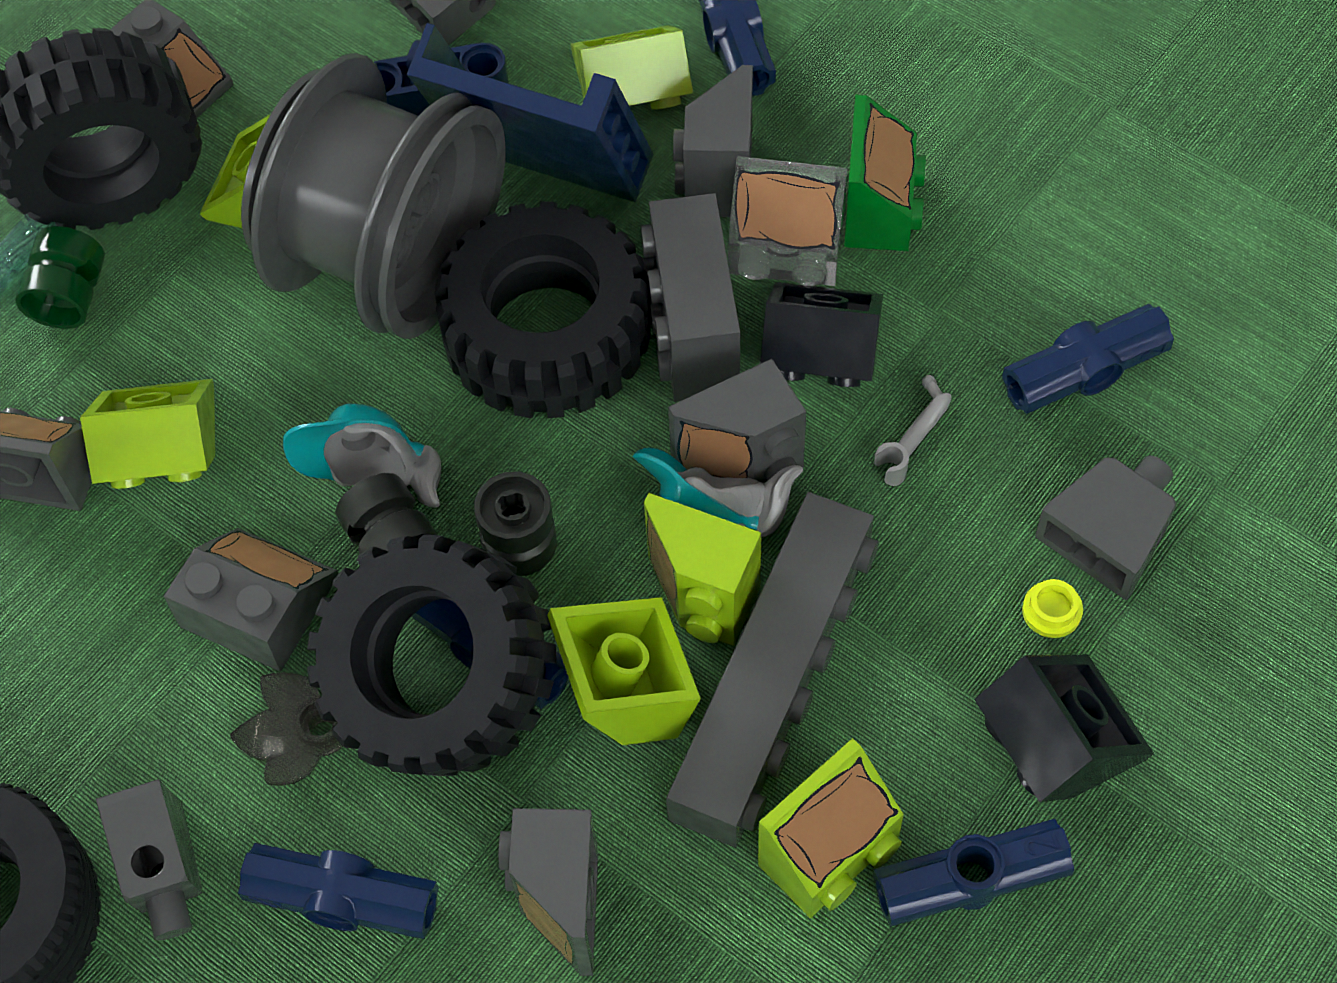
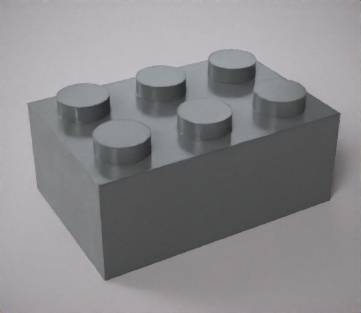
M716 193L649 201L650 224L640 225L644 255L642 259L647 271V284L651 300L649 303L653 335H656L658 345L656 354L660 382L671 380L674 402L682 401L740 374V328Z

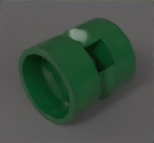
M52 226L40 230L36 235L29 256L28 265L30 267L24 271L16 295L15 303L18 309L33 321L52 328L71 329L78 328L84 324L94 293L92 288L97 285L106 255L102 245L84 232L69 227Z

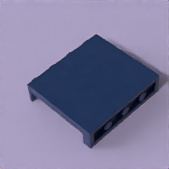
M426 23L421 39L415 40L409 50L407 76L430 105L445 95L462 93L473 106L478 105L488 108L499 117L505 136V162L636 203L654 154L616 79L594 73L582 106L466 71L436 26Z

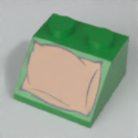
M855 94L844 247L909 251L911 230L921 231L924 198H914L913 196L914 187H924L926 155H916L917 132L867 95Z

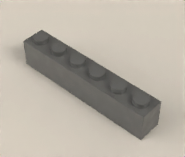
M807 492L666 797L668 821L734 848H737L744 829L751 832L756 830L767 802V797L760 795L768 775L775 778L779 777L789 754L791 744L784 741L792 722L801 725L807 715L814 691L807 689L814 671L824 673L828 667L836 644V640L830 638V634L837 620L846 623L849 619L858 594V590L852 588L858 571L868 574L874 562L879 546V541L871 538L874 515Z

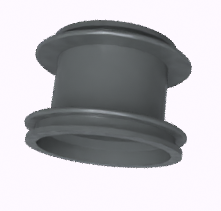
M358 53L340 56L323 68L305 74L288 89L269 116L253 151L245 179L241 207L242 230L245 242L252 252L260 279L267 287L274 291L291 292L307 285L322 272H326L354 284L357 311L361 321L369 330L379 334L390 332L404 339H412L425 333L438 321L436 313L437 303L434 295L436 279L442 274L440 266L446 254L451 249L458 251L456 241L470 228L473 231H477L480 228L479 221L496 211L505 167V136L502 123L495 112L483 106H473L468 98L459 92L441 97L427 107L419 116L387 104L385 84L380 70L372 59Z

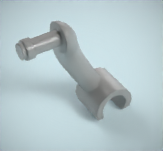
M927 375L922 379L923 387L928 390L933 400L921 412L898 443H883L875 453L874 465L880 466L885 463L897 465L890 467L885 473L884 481L890 486H898L904 482L907 476L909 456L936 425L951 402V394L942 393L934 376Z

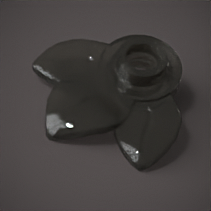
M286 672L262 675L260 686L268 709L241 724L232 731L230 737L233 743L247 756L260 761H267L264 772L267 785L285 786L295 784L312 773L322 756L331 755L343 747L333 736V728L338 723L322 720L315 706L316 699L322 696H320L316 687L309 686L308 677ZM321 722L333 724L332 729L324 735L316 736L312 734L315 726Z

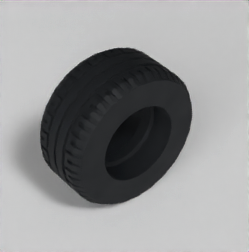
M1 783L0 862L12 863L19 867L20 890L15 908L8 921L0 930V983H73L77 977V970H82L86 961L84 959L90 955L92 950L91 942L95 941L98 933L96 927L99 926L100 916L97 913L101 909V901L98 898L101 894L97 885V874L93 870L94 866L88 858L84 847L61 818L44 801H40L37 796L27 793L18 786L14 788L11 784Z

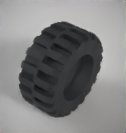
M93 28L92 33L80 34L78 29L63 31V37L50 41L47 37L32 42V49L24 54L18 50L5 62L6 69H0V194L5 196L7 202L17 211L24 215L28 213L30 218L45 225H49L52 221L57 226L76 229V226H87L89 230L103 229L104 224L118 221L119 225L133 221V216L145 212L146 215L160 208L163 199L171 200L180 192L182 188L181 181L188 182L201 154V130L181 72L174 60L168 58L166 52L149 41L144 43L142 38L122 31L120 36L113 34V31L106 28ZM113 125L95 134L70 137L89 128Z
M540 201V207L525 208V203L510 206L508 214L498 217L495 212L480 220V228L477 231H473L471 228L468 229L456 241L458 251L451 249L446 254L440 266L442 274L436 279L434 295L437 303L436 313L448 362L453 373L461 377L462 385L472 395L479 397L483 394L485 404L499 411H504L506 406L513 407L515 416L533 418L534 412H547L549 419L564 417V410L577 407L578 412L581 413L596 407V398L602 395L606 400L610 399L622 389L621 377L626 380L633 378L641 366L640 357L648 349L651 318L647 271L642 257L636 254L635 244L626 233L622 231L616 233L615 224L602 215L598 214L594 219L589 217V211L586 208L570 204L569 209L558 208L557 202ZM542 288L569 290L583 296L593 304L576 322L549 332L536 333L517 330L496 318L500 311L514 298L526 292Z
M424 534L420 539L406 535L390 539L387 543L388 551L374 546L358 555L357 561L361 566L359 569L352 570L344 567L333 580V585L338 590L332 599L322 597L315 612L316 615L323 617L318 633L309 632L307 650L316 651V665L307 667L310 687L320 688L322 697L316 699L315 706L322 720L338 723L333 728V736L344 748L358 749L359 759L373 766L389 767L391 772L454 776L459 771L475 772L490 766L491 755L506 756L519 746V740L514 735L518 730L532 731L541 717L540 713L533 709L538 697L549 699L554 681L544 679L546 663H556V644L545 642L543 632L550 630L551 625L547 616L548 610L535 606L533 603L538 599L539 592L529 579L517 576V567L504 558L459 540L455 541L444 536ZM448 599L459 606L469 623L474 646L472 666L463 688L448 705L431 715H422L409 707L397 688L393 672L394 648L402 628L415 612L435 600Z

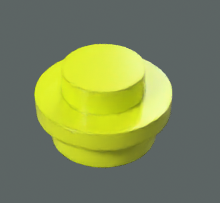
M1050 579L1034 585L1027 592L1022 605V613L1026 624L1037 634L1048 638H1060L1071 634L1078 627L1083 615V604L1080 596L1071 585L1061 580Z

